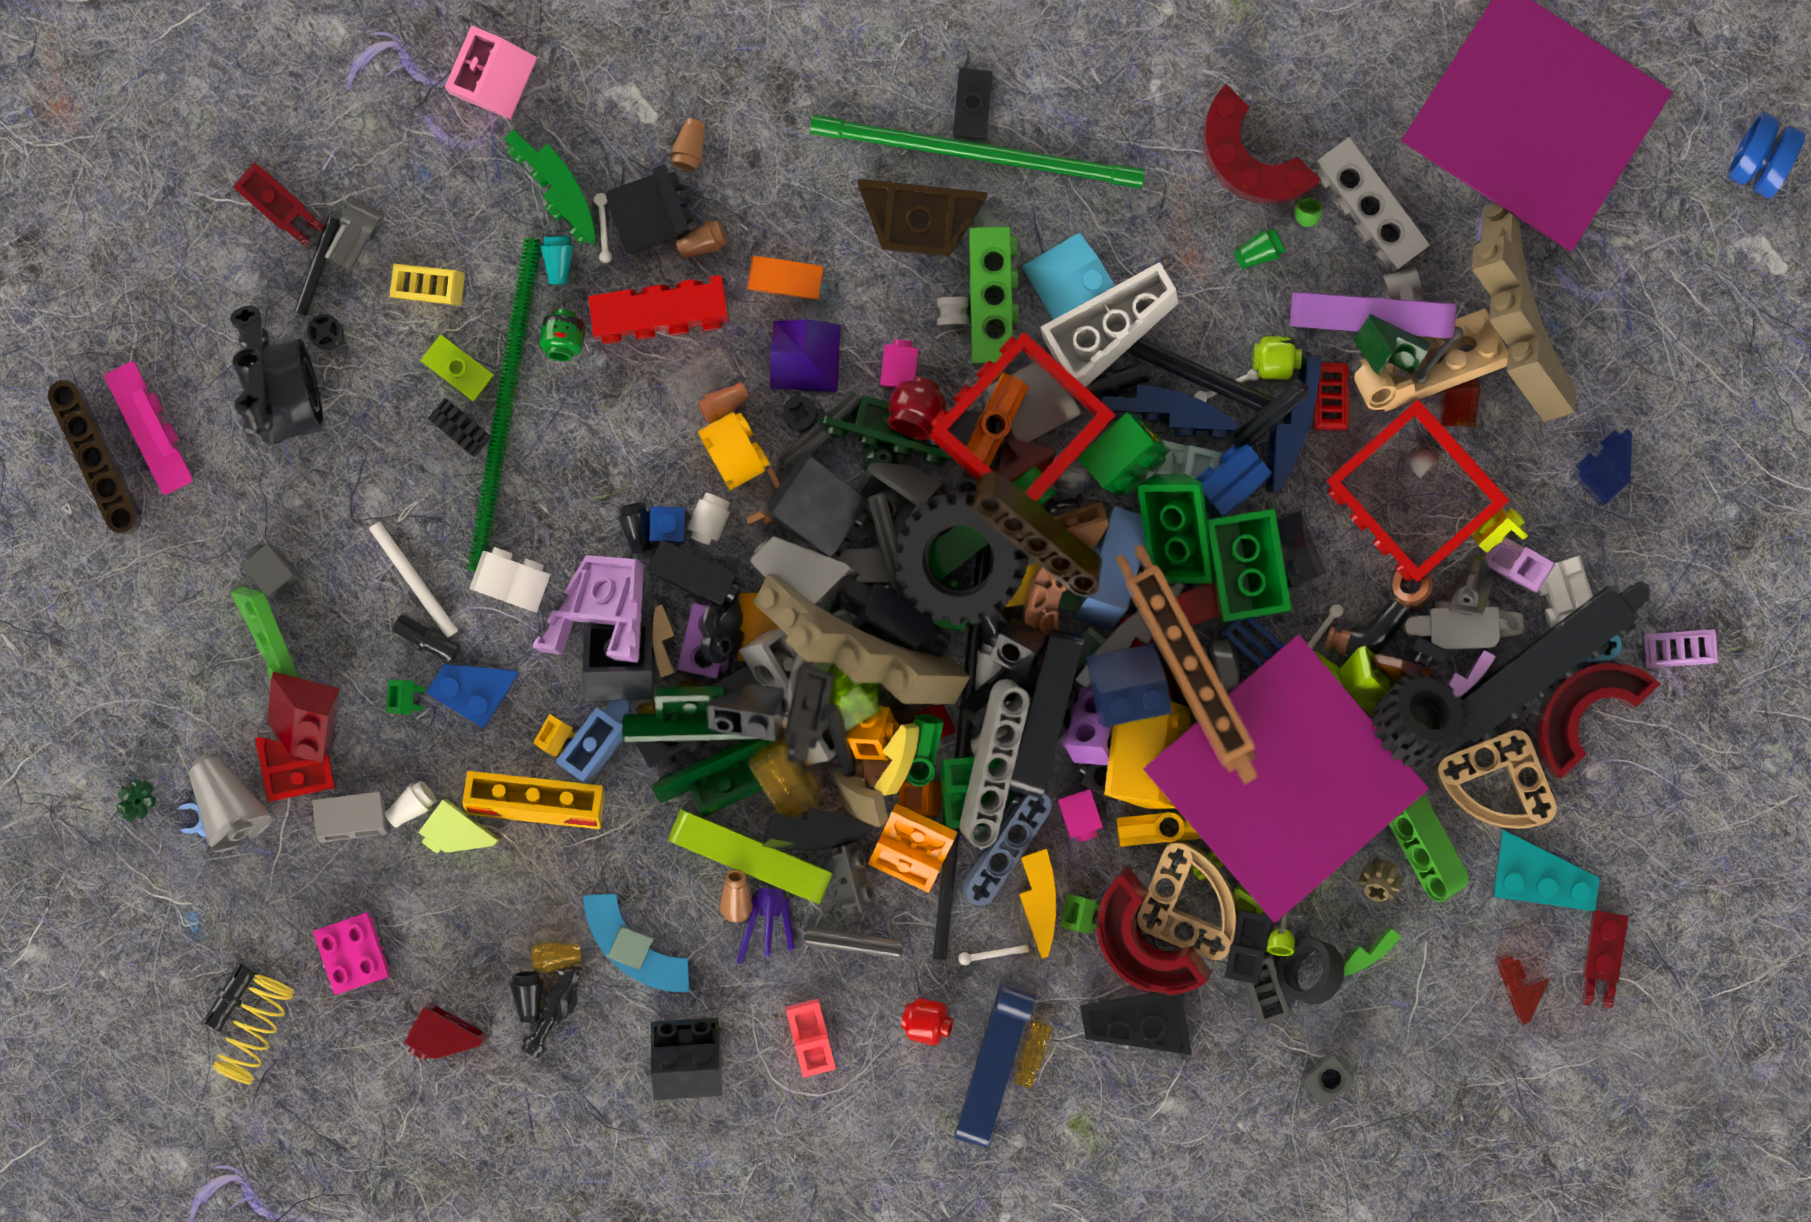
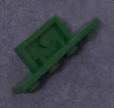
M863 395L861 396L854 424L829 417H823L820 420L819 426L827 428L826 434L834 437L845 438L846 434L859 437L858 443L878 448L879 443L891 446V452L894 454L910 457L912 452L924 456V462L937 466H943V462L953 460L944 450L921 444V440L904 436L892 429L888 424V417L891 416L889 412L890 402Z
M724 686L655 688L656 713L623 715L622 740L624 742L757 738L709 731L707 705L709 701L724 695Z
M778 736L775 741L757 738L746 740L738 745H730L710 758L694 761L686 769L675 774L670 773L662 776L657 782L651 784V789L659 803H664L691 791L702 817H706L764 790L753 761L775 752L783 746Z

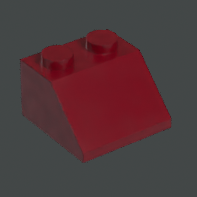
M273 671L267 717L268 725L290 755L323 763L335 733L340 688Z
M429 1003L422 1008L404 1044L410 1046L408 1050L410 1054L426 1061L427 1058L434 1060L479 1047L488 1041L490 1035L439 1006Z

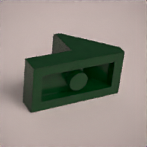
M1372 314L1368 315L1354 337V342L1373 371L1378 375L1387 362L1413 375L1428 353L1430 343Z

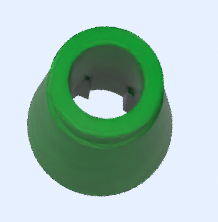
M1273 227L1269 230L1264 228L1233 253L1243 270L1247 267L1279 259V255L1286 252V249L1276 229Z

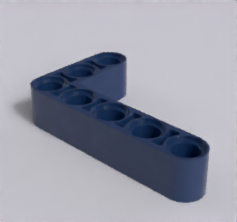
M1005 979L1001 980L954 1139L983 1148L988 1147L1025 1022H1029L1037 996L1035 988Z

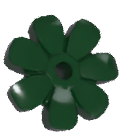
M879 443L878 448L865 446L862 455L869 460L864 462L862 467L866 471L871 463L902 464L905 461V456L892 453V447ZM885 456L886 459L882 461L880 460V457Z
M134 780L130 788L126 786L120 788L118 797L123 801L117 805V811L123 815L125 820L133 821L136 816L143 819L148 814L146 806L153 807L156 803V797L151 794L153 786L147 781Z

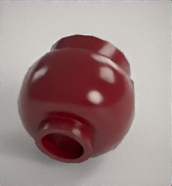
M915 377L914 380L899 384L894 389L890 398L889 412L891 416L888 417L890 427L896 432L913 439L926 440L930 438V433L934 429L930 423L943 409L946 411L947 407L946 400L939 391V386L935 382L923 377Z

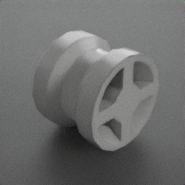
M942 297L937 299V306L940 308V317L937 319L938 327L971 326V318L967 315L970 298Z

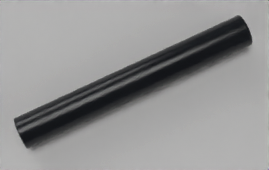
M327 216L325 227L322 230L294 309L295 313L307 316L327 260L325 255L334 240L340 220Z
M830 703L824 707V712L843 775L851 777L856 773V768L836 704Z

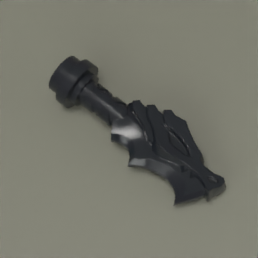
M572 965L571 968L557 969L559 973L558 982L550 992L543 995L546 1000L545 1006L540 1010L543 1018L533 1035L530 1034V1036L523 1038L522 1042L524 1044L521 1047L523 1051L539 1058L541 1053H545L547 1049L544 1041L553 1025L560 1024L561 1020L567 1018V1014L573 1013L574 1008L577 1006V980L583 973V968L579 966L574 967Z

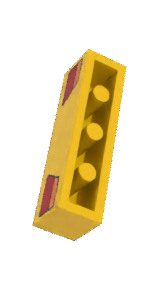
M467 771L462 804L466 815L601 829L605 794L603 785Z

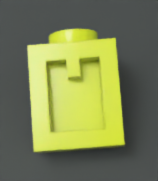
M1502 508L1477 530L1472 537L1478 546L1488 553L1494 546L1499 545L1511 530L1522 540H1525L1528 534L1522 527L1525 520L1513 508H1510L1508 511Z

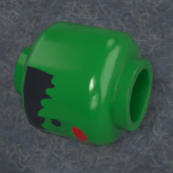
M558 309L554 314L547 315L542 321L539 339L540 348L546 352V356L549 359L560 362L571 361L573 357L579 355L582 351L586 329L584 322L576 317L575 312L568 309Z

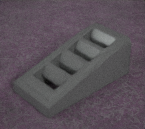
M1266 951L1263 964L1266 966L1263 967L1260 978L1270 976L1271 980L1259 983L1258 985L1243 982L1259 1027L1292 1016L1284 991L1280 988L1277 979V969L1273 956L1268 951ZM1272 989L1275 990V993L1259 999L1257 997L1260 993ZM1279 1002V1007L1262 1012L1261 1007Z

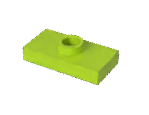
M441 334L420 360L474 403L495 377L494 374Z

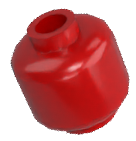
M923 997L915 999L913 1003H907L901 1020V1028L905 1030L906 1036L910 1040L931 1046L939 1044L943 1037H949L954 1024V1018L949 1017V1009L946 1004Z

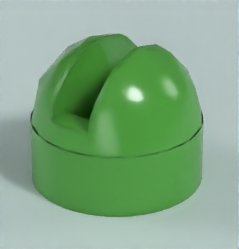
M1304 197L1299 199L1294 213L1296 221L1304 227L1316 225L1321 218L1323 205L1313 198Z

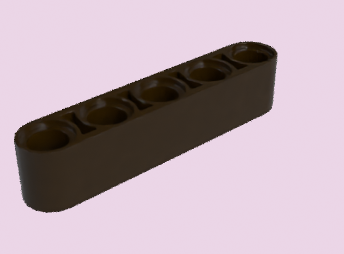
M65 380L56 381L48 390V401L106 525L116 533L124 535L133 534L141 526L142 518L140 511L84 392L72 382ZM71 388L73 400L68 405L62 406L59 402V394L63 389ZM84 418L88 424L87 431L82 436H76L73 431V425L78 419ZM93 449H99L102 453V461L97 466L91 467L87 460L88 454ZM113 479L117 486L116 492L111 497L106 498L102 493V485L105 481ZM122 510H128L131 515V521L125 528H120L116 523V516Z
M987 472L979 477L974 508L983 519L1071 592L1080 596H1090L1098 591L1102 558L1004 475L997 472Z

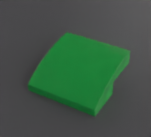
M975 757L942 760L943 825L948 828L960 829V819ZM1000 757L990 761L988 770H993L999 765ZM993 790L984 792L980 798V803L988 801L992 796ZM1008 791V795H1007V799H1006V803H1005L1004 809L1006 808V806H1007L1008 803L1010 802V794H1009V791ZM985 823L977 824L974 828L985 827Z

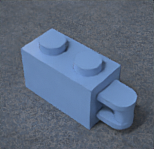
M612 700L604 711L598 707L594 709L556 760L560 769L580 783L590 784L623 741V715L632 713L627 700Z

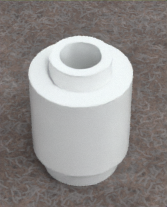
M705 492L703 500H698L687 527L688 530L692 531L690 538L706 545H710L711 540L718 542L730 514V511H728L730 502Z

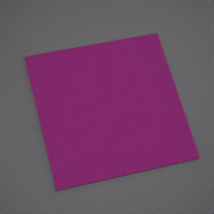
M1491 0L1406 131L1401 142L1569 252H1572L1671 96L1672 91L1533 0Z
M1299 634L1228 694L1255 747L1253 751L1257 758L1250 762L1258 776L1256 779L1244 784L1236 769L1228 772L1225 766L1222 767L1198 721L1143 768L1274 923L1429 790L1411 767L1403 765L1401 759L1396 761L1391 758L1392 753L1388 749L1386 751L1383 750L1380 746L1382 744L1381 739H1376L1374 734L1378 728L1372 726V720Z

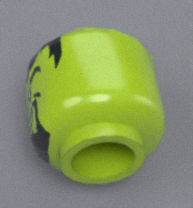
M1265 335L1260 339L1259 343H1254L1252 370H1257L1259 377L1262 379L1289 380L1293 375L1294 369H1301L1302 349L1295 348V341L1292 337Z

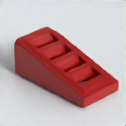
M1321 363L1317 397L1313 409L1312 430L1347 431L1349 425L1348 363ZM1321 373H1340V380L1321 379ZM1321 386H1340V393L1322 392ZM1322 399L1340 400V406H1322ZM1322 412L1339 413V419H1322Z

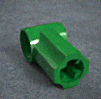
M922 713L914 715L913 723L919 727L918 743L913 763L922 761L927 764V767L921 771H915L910 768L906 779L915 786H924L933 780L935 775L934 765L944 723L943 719Z

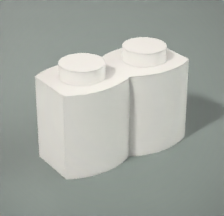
M496 547L493 548L492 553L483 551L469 589L537 613L551 575L542 572L544 565L526 558L523 564L511 560L512 553Z

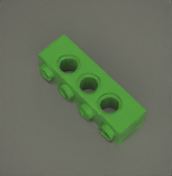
M1010 227L969 228L972 366H984L989 360L995 363L1003 355L999 349L1013 336L1012 323H1019L1018 303H1012V290L1018 289V270L1011 269V256H1017V235L1010 236ZM992 254L998 255L1003 261V267L998 271L988 270L984 265V259ZM991 288H997L1002 291L1004 300L998 305H991L985 300L984 294ZM991 322H999L1003 325L1005 333L999 339H992L986 334V326Z

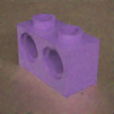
M692 603L677 670L719 679L720 673L726 674L730 655H728L724 662L713 663L708 668H700L697 665L696 654L701 650V640L705 635L702 625L706 606Z
M1081 687L1078 699L1072 704L1070 727L1064 732V748L1067 749L1074 763L1108 765L1113 726L1104 727L1098 724L1092 688Z

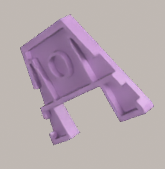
M586 555L564 591L568 595L559 611L553 610L547 620L551 625L543 638L539 636L536 638L533 648L544 653L563 654L574 621L615 625L606 655L614 660L637 662L639 658L644 564L636 559Z

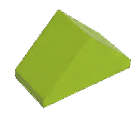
M1366 646L1358 648L1339 669L1342 685L1354 700H1381L1393 685L1372 662L1374 654Z

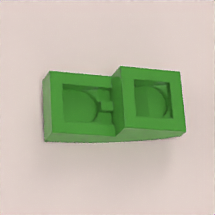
M1387 927L1368 952L1355 945L1343 960L1345 965L1344 977L1361 971L1375 963L1391 950L1402 936L1392 928Z

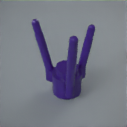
M758 888L757 897H752L753 910L749 915L736 961L738 964L743 963L759 909L760 916H766L764 955L769 957L771 954L773 917H780V910L782 911L788 949L790 951L795 949L789 913L790 899L784 898L785 890Z

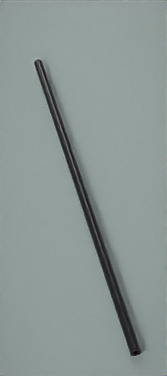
M992 416L991 433L997 434L1000 430V422L996 417ZM1002 442L996 452L997 466L994 472L999 473ZM990 544L977 552L973 587L979 585L988 577ZM969 622L964 671L970 678L961 693L960 705L975 692L977 650L980 649L982 634L980 622L974 624ZM959 711L954 758H967L969 754L972 723L961 711ZM953 829L957 831V835L943 862L933 959L946 960L960 829Z

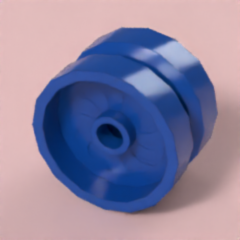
M1762 111L1742 138L1729 167L1727 178L1740 185H1744L1756 174L1753 182L1754 192L1767 199H1771L1793 167L1804 144L1806 133L1789 125L1776 137L1779 130V119Z

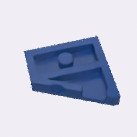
M444 664L426 693L485 729L519 673L513 670Z

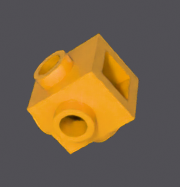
M879 705L857 706L854 718L849 721L847 729V740L855 758L888 761L889 757L882 751L899 729V724L894 720L889 707Z

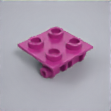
M368 912L312 931L334 995L390 977L388 970L391 969V966H388L385 955L381 951L384 950V946L380 947L378 942L381 940V937H376L377 932L373 924L374 917L370 918Z

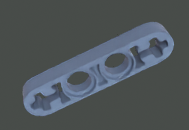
M1043 793L1042 798L1023 794L1021 802L1013 808L1000 826L996 841L989 846L987 851L982 852L963 882L962 891L973 905L984 906L994 899L1052 809V803L1045 793ZM1032 799L1033 801L1038 800L1042 805L1039 809L1033 808L1031 810L1028 803ZM1020 813H1023L1026 817L1028 815L1032 820L1031 824H1028L1022 817H1019ZM1017 824L1023 825L1025 829L1023 837L1017 841L1009 840V829ZM994 854H1005L1006 862L1001 868H990L989 860ZM984 869L991 876L995 877L993 881L988 876L987 878L982 873ZM975 884L978 886L983 884L986 890L983 894L980 892L975 894L972 888Z

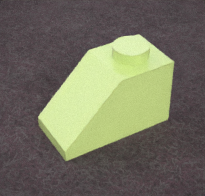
M447 799L441 801L418 832L425 837L422 843L437 854L440 850L448 853L495 846L501 840Z

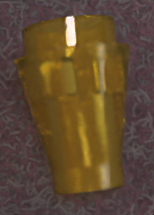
M538 941L537 945L530 946L533 972L542 971L543 975L572 964L581 963L579 943Z

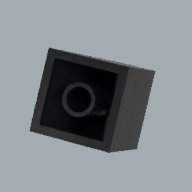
M804 453L797 459L761 513L818 553L831 558L833 554L839 557L849 544L850 539L846 535L853 526L859 528L869 514V511L865 509L869 501L810 455Z

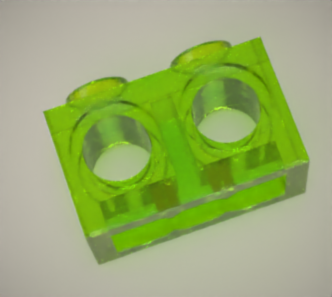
M837 665L828 669L829 673L835 675L829 704L834 703L837 705L845 732L879 712L878 683H855Z

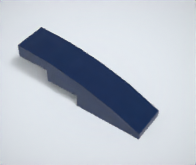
M1302 358L1299 379L1308 385L1309 395L1283 418V424L1277 423L1269 430L1267 467L1272 472V476L1266 481V492H1281L1297 461L1310 426L1317 397L1321 358Z

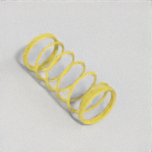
M260 974L254 975L255 978H253L257 984L283 996L267 993L249 987V990L272 1003L282 1013L267 1012L245 1004H241V1007L266 1021L274 1030L260 1029L238 1021H233V1023L256 1036L266 1047L253 1046L228 1037L225 1038L226 1041L250 1054L259 1063H246L218 1054L219 1058L228 1063L215 1061L214 1065H212L219 1073L245 1084H252L254 1077L240 1065L258 1067L262 1064L260 1059L247 1048L256 1050H267L269 1048L268 1042L254 1031L263 1033H275L277 1031L276 1026L260 1013L276 1017L284 1016L283 1008L269 997L290 1000L295 993L293 989L283 983Z

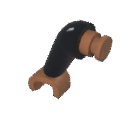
M1396 571L1392 586L1395 599L1390 600L1378 615L1365 626H1354L1351 632L1342 630L1341 633L1337 632V628L1331 627L1327 636L1325 650L1331 652L1332 648L1337 649L1338 654L1345 655V662L1358 648L1366 646L1374 655L1380 654L1410 614L1409 610L1421 609L1428 603L1433 593L1431 576L1421 579L1422 585L1418 592L1407 594L1401 590L1404 577Z

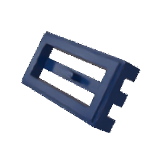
M1255 618L1244 619L1278 650L1285 646ZM1242 620L1232 621L1223 630L1221 635L1227 637L1229 642L1259 668L1264 663L1231 634L1234 629L1266 658L1270 659L1274 654L1240 624Z

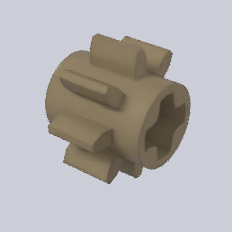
M1381 859L1374 863L1367 862L1358 883L1366 885L1364 893L1368 898L1382 902L1388 898L1395 899L1404 878L1396 876L1398 868L1392 862Z

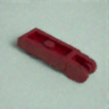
M255 162L233 185V188L277 227L283 232L287 231L306 248L311 242L303 232L298 231L292 226L295 220L301 215L313 229L321 232L325 227L306 210L307 207Z
M1593 911L1583 977H1585L1582 996L1583 1005L1590 1006L1594 1000L1595 979L1606 981L1602 998L1603 1007L1612 1009L1615 1000L1616 983L1619 982L1628 915Z

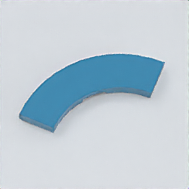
M617 893L583 895L586 919L598 946L608 957L622 925L628 927L620 911ZM649 948L640 970L609 958L626 975L645 985L665 991L690 992L688 958L664 955Z

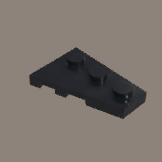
M1153 992L1080 1005L1086 1040L1192 1056L1182 993L1166 995V993Z

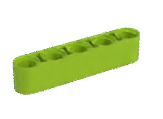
M683 809L679 810L667 838L668 841L817 904L821 903L833 875V872L779 849L763 847V843Z

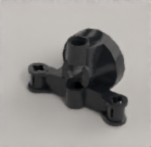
M250 305L235 310L230 320L233 327L238 329L240 334L238 341L243 350L234 355L232 363L244 391L235 400L234 407L236 412L243 418L242 428L245 435L253 438L261 437L262 441L267 444H277L287 438L322 431L324 429V414L319 386L310 355L302 339L299 338L270 345L267 330L262 328L259 309Z

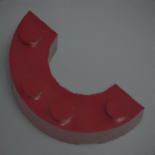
M1225 84L1215 96L1203 126L1204 154L1217 180L1234 195L1258 204L1287 203L1304 196L1315 188L1321 180L1298 156L1284 164L1268 165L1258 162L1247 153L1241 142L1240 126L1250 107Z
M1619 663L1588 665L1582 667L1567 680L1563 677L1554 686L1555 688L1546 696L1540 709L1537 723L1539 749L1551 773L1556 778H1563L1587 755L1579 742L1578 725L1581 715L1589 705L1599 699L1611 698L1619 700L1629 708H1636L1660 683L1639 668Z
M1127 865L1115 877L1099 907L1097 936L1106 961L1124 981L1146 992L1153 991L1166 993V995H1175L1192 991L1208 982L1212 971L1191 945L1180 951H1164L1153 947L1143 938L1137 926L1136 913L1138 907L1147 896L1148 890Z

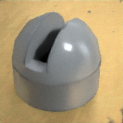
M1418 450L1411 457V468L1422 479L1439 463L1440 459L1431 451Z

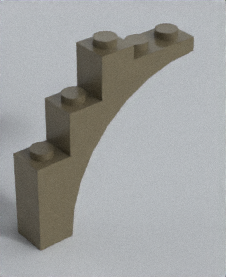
M1496 203L1484 206L1481 243L1474 245L1472 271L1491 296L1489 321L1508 346L1507 372L1544 422L1574 413L1576 387L1557 357L1539 315L1524 260L1520 219Z
M768 574L753 602L788 635L785 642L806 662H833L853 682L882 683L902 703L955 704L970 678L950 657H937L909 650L883 641L841 621L798 593L778 575Z

